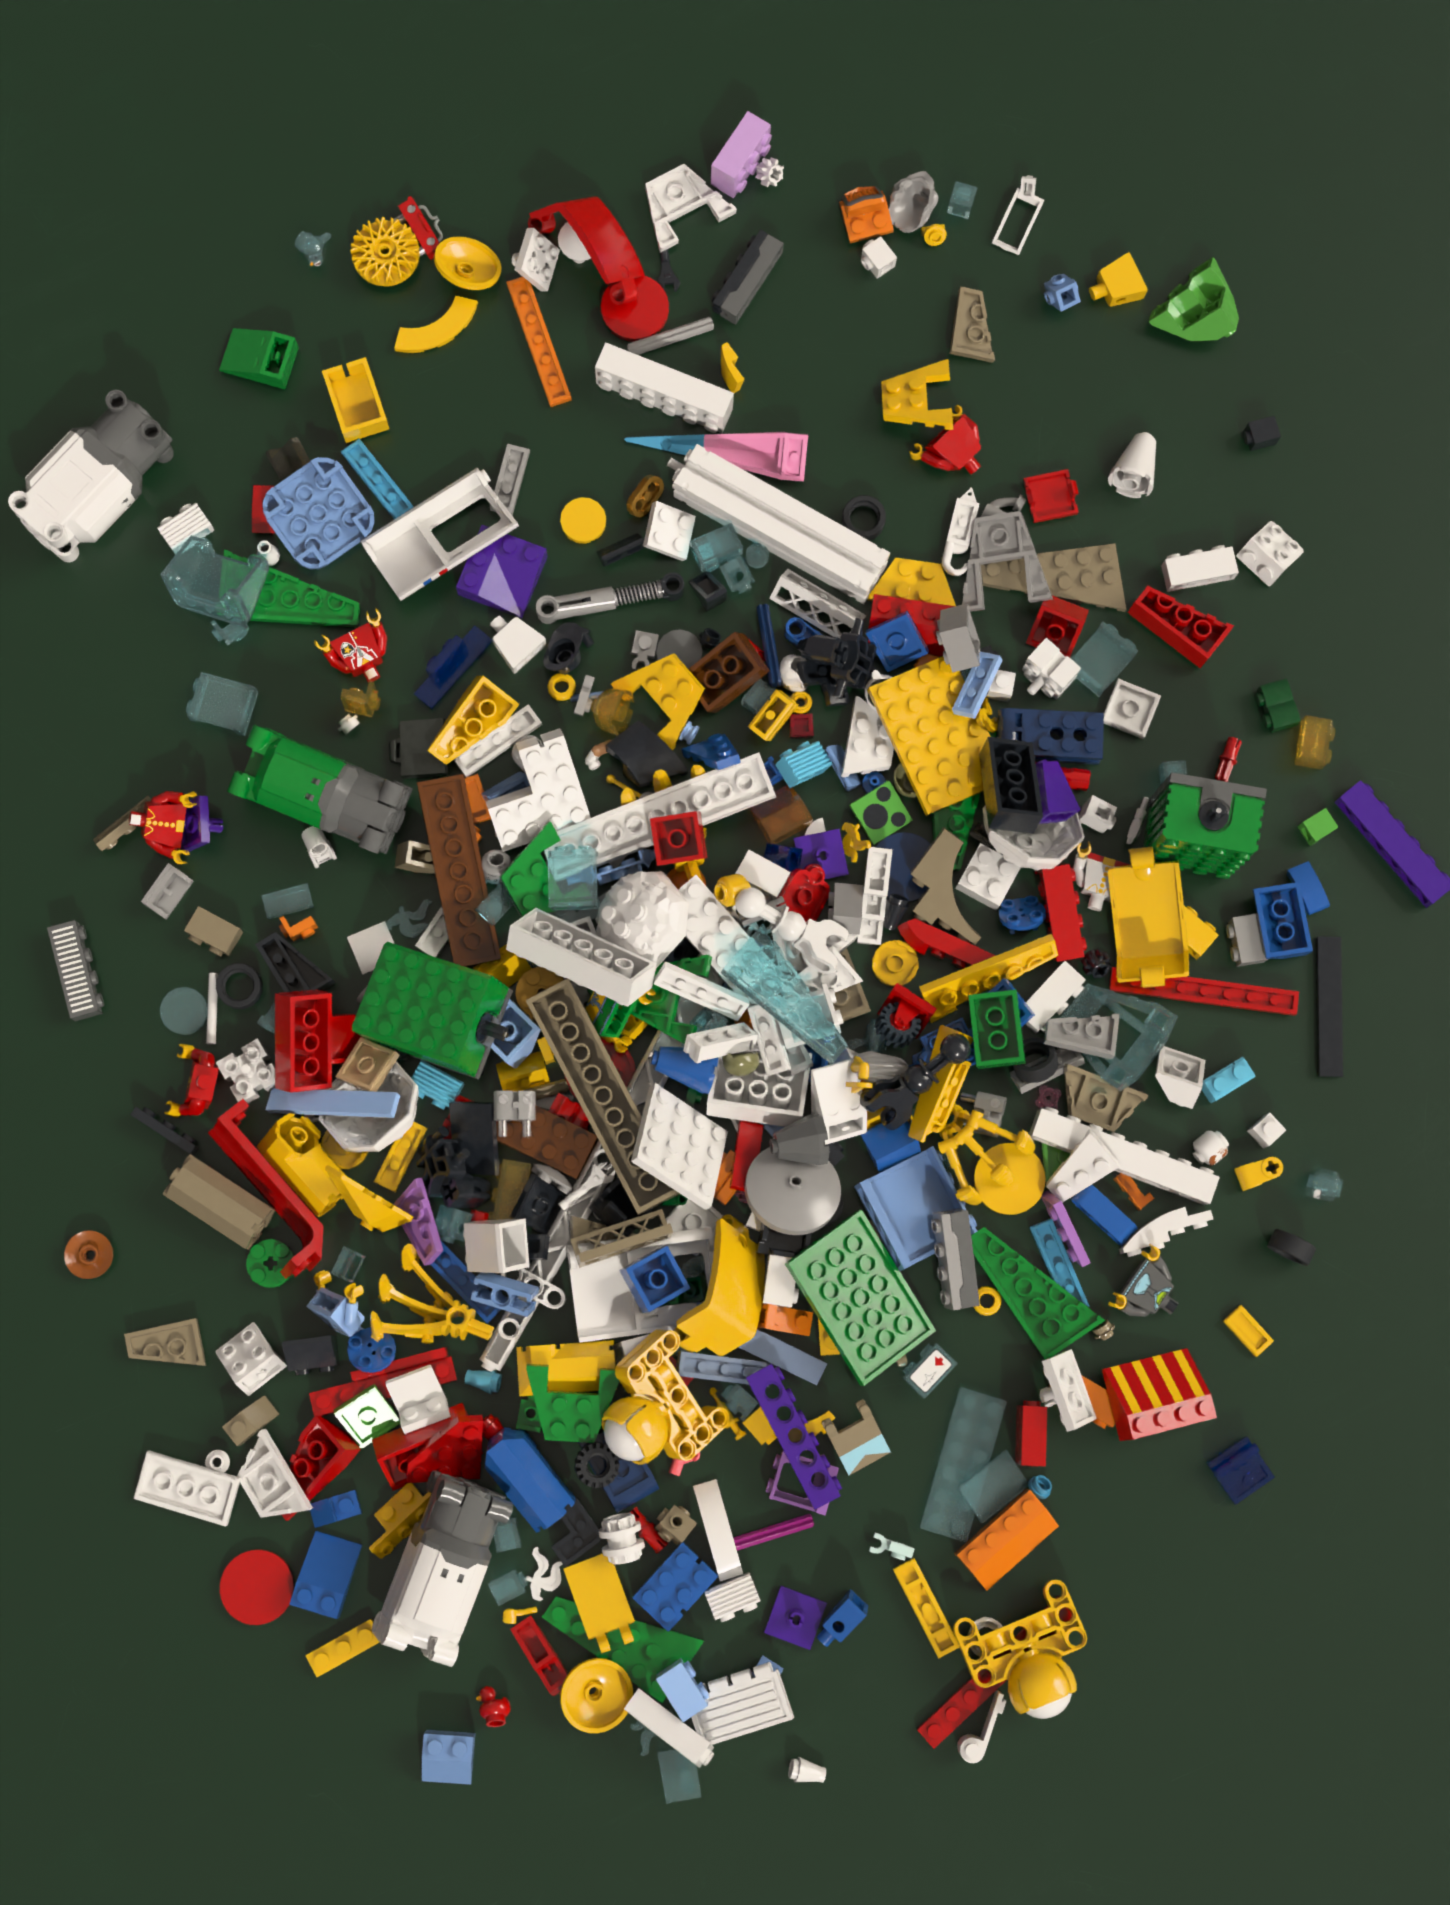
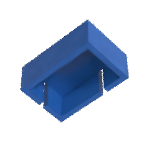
M684 1542L672 1551L632 1596L668 1632L683 1616L681 1610L685 1609L688 1611L718 1577V1574L703 1560L699 1564L696 1562L699 1558L698 1555Z

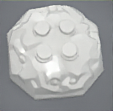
M986 805L983 808L984 826L991 845L994 846L997 853L1003 854L1007 862L1015 864L1019 868H1032L1034 870L1052 869L1066 859L1085 837L1078 812L1065 822L1039 824L1034 834L988 828Z
M639 871L628 874L625 877H621L618 882L611 886V890L606 893L605 898L598 906V914L595 919L598 924L596 936L657 963V968L686 936L689 903L662 871Z
M397 1061L377 1091L397 1092L400 1095L394 1118L319 1115V1121L345 1151L352 1153L379 1152L394 1141L402 1138L412 1127L417 1110L419 1089L418 1085ZM338 1079L332 1082V1088L325 1089L363 1091Z

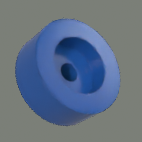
M878 772L866 774L862 781L863 791L867 794L886 782L884 776Z

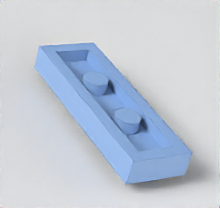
M985 652L979 653L980 666L971 668L952 708L955 715L976 718L1003 661L1000 655Z

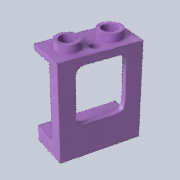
M784 1451L781 1452V1455L776 1454L772 1467L776 1469L774 1479L769 1478L766 1492L770 1493L768 1498L826 1515L829 1503L814 1510L808 1497L802 1498L778 1490L777 1484L784 1463H789ZM800 1456L801 1463L809 1464L812 1462V1459ZM830 1465L831 1467L827 1468L830 1476L837 1477L839 1468ZM821 1472L815 1473L814 1486H821L824 1483L825 1477Z

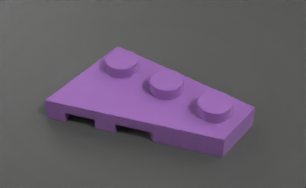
M417 1178L414 1179L393 1205L413 1216L412 1221L403 1224L402 1227L425 1266L432 1264L443 1252V1247L423 1179Z
M1048 1190L1043 1192L1041 1198L1050 1218L1058 1228L1056 1230L1060 1239L1063 1242L1065 1241L1068 1247L1066 1252L1073 1263L1077 1262L1081 1267L1088 1265L1091 1262L1062 1201Z

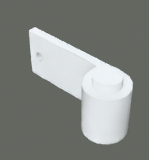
M996 1690L981 1736L966 1734L957 1743L959 1754L968 1763L979 1762L985 1754L997 1714L1003 1713L1006 1704L1005 1699L1002 1701L1004 1694L1001 1691Z

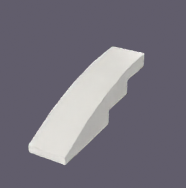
M868 848L863 887L862 921L857 943L881 945L892 849Z

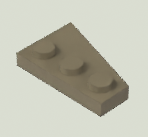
M966 287L959 288L949 354L993 363L995 356L994 352H992L991 335L987 327V313L983 291Z

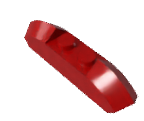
M916 918L897 926L904 940L914 950L922 955H925L927 949L931 950V955L939 959L946 957L952 960L954 966L961 969L996 956Z

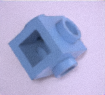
M1065 274L1055 275L1051 280L1044 283L1046 302L1062 312L1081 302L1076 281Z

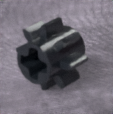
M1099 949L1088 951L1084 955V959L1081 960L1083 964L1082 969L1086 976L1091 974L1094 979L1105 976L1109 968L1112 967L1107 952L1101 953Z

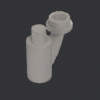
M1021 494L1019 498L996 499L986 505L981 517L1004 514L1006 512L1000 510V508L1006 506H1014V511H1021L1026 499Z

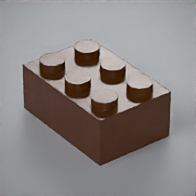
M739 632L731 634L689 668V671L705 688L699 699L707 712L718 713L770 671L746 635Z

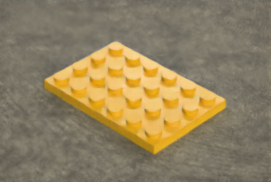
M943 656L867 689L926 816L984 791L979 753L987 738L991 737L985 727L981 728L978 725L976 718H968L953 713L952 708L965 681L960 671L952 673L950 664L946 665Z

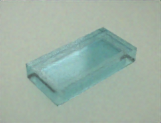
M307 883L262 895L268 919L314 907Z

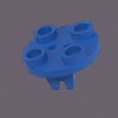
M1035 896L1003 900L999 909V920L1009 929L1010 934H1015V930H1038V926L1046 918L1045 908L1038 902V898Z
M370 1327L360 1330L349 1338L347 1353L349 1361L355 1368L363 1372L374 1373L390 1366L395 1358L396 1345L394 1339L388 1333H384V1337L378 1340V1342L371 1338Z

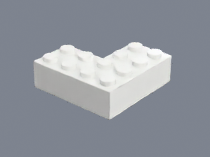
M560 728L540 735L544 746H539L536 737L515 743L530 785L529 787L485 801L503 852L528 844L547 822H551L555 830L559 831L591 818L564 735Z

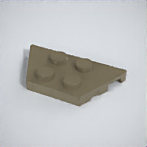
M1064 1064L1068 1115L1079 1118L1081 1121L1114 1132L1122 1124V1121L1134 1112V1108L1141 1101H1145L1148 1098V1095L1070 1064Z

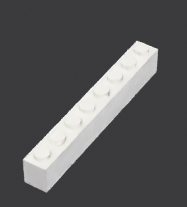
M1045 1107V1109L1041 1108L1037 1111L1029 1132L1032 1139L1071 1154L1075 1146L1080 1144L1085 1134L1091 1128L1119 1162V1168L1114 1171L1199 1204H1211L1219 1180L1218 1176L1213 1175V1170L1206 1167L1195 1168L1191 1166L1192 1163L1182 1158L1174 1160L1169 1158V1153L1156 1149L1155 1152L1148 1150L1146 1144L1138 1141L1130 1143L1125 1141V1136L1112 1132L1111 1135L1102 1132V1127L1094 1124L1086 1126L1081 1124V1120L1074 1116L1067 1115V1118L1058 1115L1059 1111L1056 1109Z

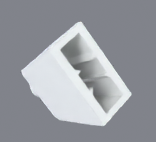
M498 616L490 624L497 632L492 638L493 643L514 674L547 645L544 636L518 617L507 623L501 616Z

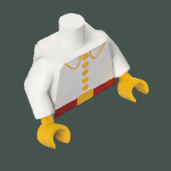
M1088 842L1086 849H1081L1080 843L1077 846L1078 853L1076 854L1073 866L1076 883L1081 887L1082 894L1090 896L1087 908L1101 911L1104 900L1111 902L1108 868L1130 864L1091 853L1090 842Z

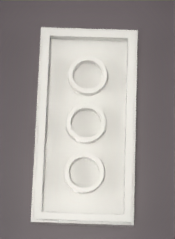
M149 1450L145 1456L134 1499L227 1526L241 1478Z

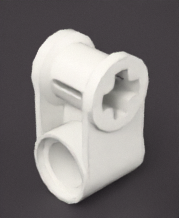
M312 826L303 831L302 839L315 868H318L319 864L330 859H337L329 840L326 839L321 829Z

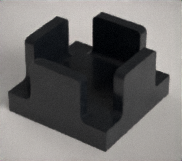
M619 1178L589 1207L607 1227L654 1212L652 1208L638 1215ZM632 1225L628 1226L622 1235L628 1237L637 1228Z
M761 1222L756 1253L793 1258L810 1245L812 1233L804 1235L783 1234L770 1229Z

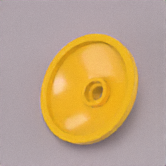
M451 237L439 243L435 250L434 262L436 268L446 280L455 286L467 290H482L493 286L500 277L501 263L499 258L488 246L477 240L467 237Z
M593 1658L578 1664L566 1676L561 1687L560 1704L566 1719L575 1728L587 1733H601L614 1728L628 1713L624 1708L633 1697L630 1677L619 1664L609 1659ZM596 1687L595 1693L589 1694V1690Z

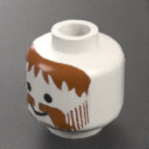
M1208 1130L1193 1142L1195 1150L1193 1156L1200 1164L1205 1162L1207 1165L1213 1166L1227 1155L1229 1143L1220 1132Z

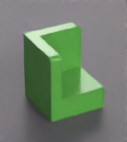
M1326 808L1298 826V829L1310 846L1338 828V825Z

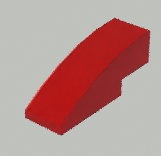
M530 1615L510 1630L548 1692L555 1696L561 1692L562 1684L569 1673Z

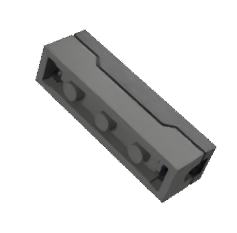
M761 229L757 236L753 235L747 244L748 249L745 254L741 253L737 258L734 271H729L723 281L725 285L721 291L717 290L711 300L713 302V312L736 325L783 253L784 243Z

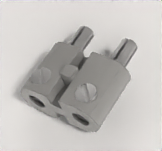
M494 1091V1121H498L499 1137H502V1121L503 1137L507 1136V1121H522L523 1137H526L527 1121V1138L531 1136V1121H536L535 1091Z
M978 1091L977 1095L961 1093V1096H963L960 1097L961 1101L974 1103V1110L984 1114L982 1118L1001 1127L1006 1097ZM979 1127L973 1131L978 1134L998 1137V1134Z

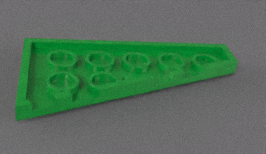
M985 1227L971 1235L974 1257L1044 1360L1051 1358L1105 1321Z

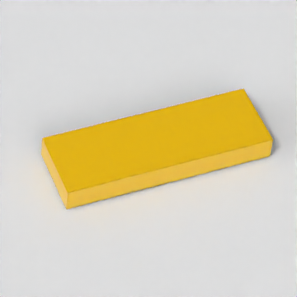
M413 1122L412 1127L403 1137L393 1142L374 1180L375 1183L396 1193L428 1128Z

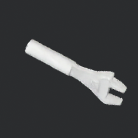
M607 1162L599 1165L594 1164L588 1179L558 1205L565 1211L591 1188L612 1182L615 1170L607 1176L601 1170Z

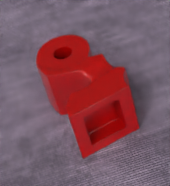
M558 1093L548 1112L558 1117L562 1116L565 1120L588 1131L590 1122L580 1104L572 1102L568 1097Z

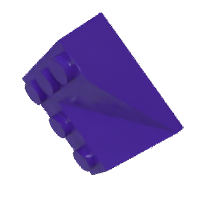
M481 525L478 534H480L489 527ZM509 534L504 535L467 559L456 586L458 595L523 619L547 560V549Z

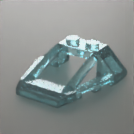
M1086 984L1060 1018H1090L1097 1013L1102 1005H1105L1115 1014H1120V1018L1141 1033L1121 1060L1116 1056L1112 1060L1103 1058L1110 1063L1108 1068L1097 1056L1082 1053L1101 1079L1117 1090L1122 1091L1140 1078L1165 1046L1178 1017L1158 1003L1146 1002L1129 995L1128 997L1115 993L1112 990ZM1117 1003L1149 1014L1143 1024Z

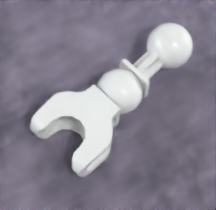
M745 888L738 893L735 906L739 914L746 918L760 916L773 923L771 933L777 930L779 936L784 940L795 941L793 946L800 950L805 963L809 967L823 974L835 972L838 959L828 950L826 944L838 947L846 943L849 936L847 929L833 920L816 922L809 919L805 922L799 913L794 911L788 912L789 907L787 906L779 912L766 904L763 893L756 888Z

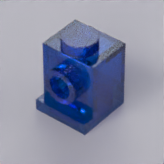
M767 843L764 858L787 871H793L800 868L803 849Z

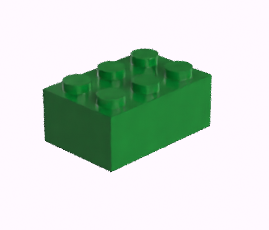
M1017 990L968 995L976 1067L983 1069L1026 1064Z

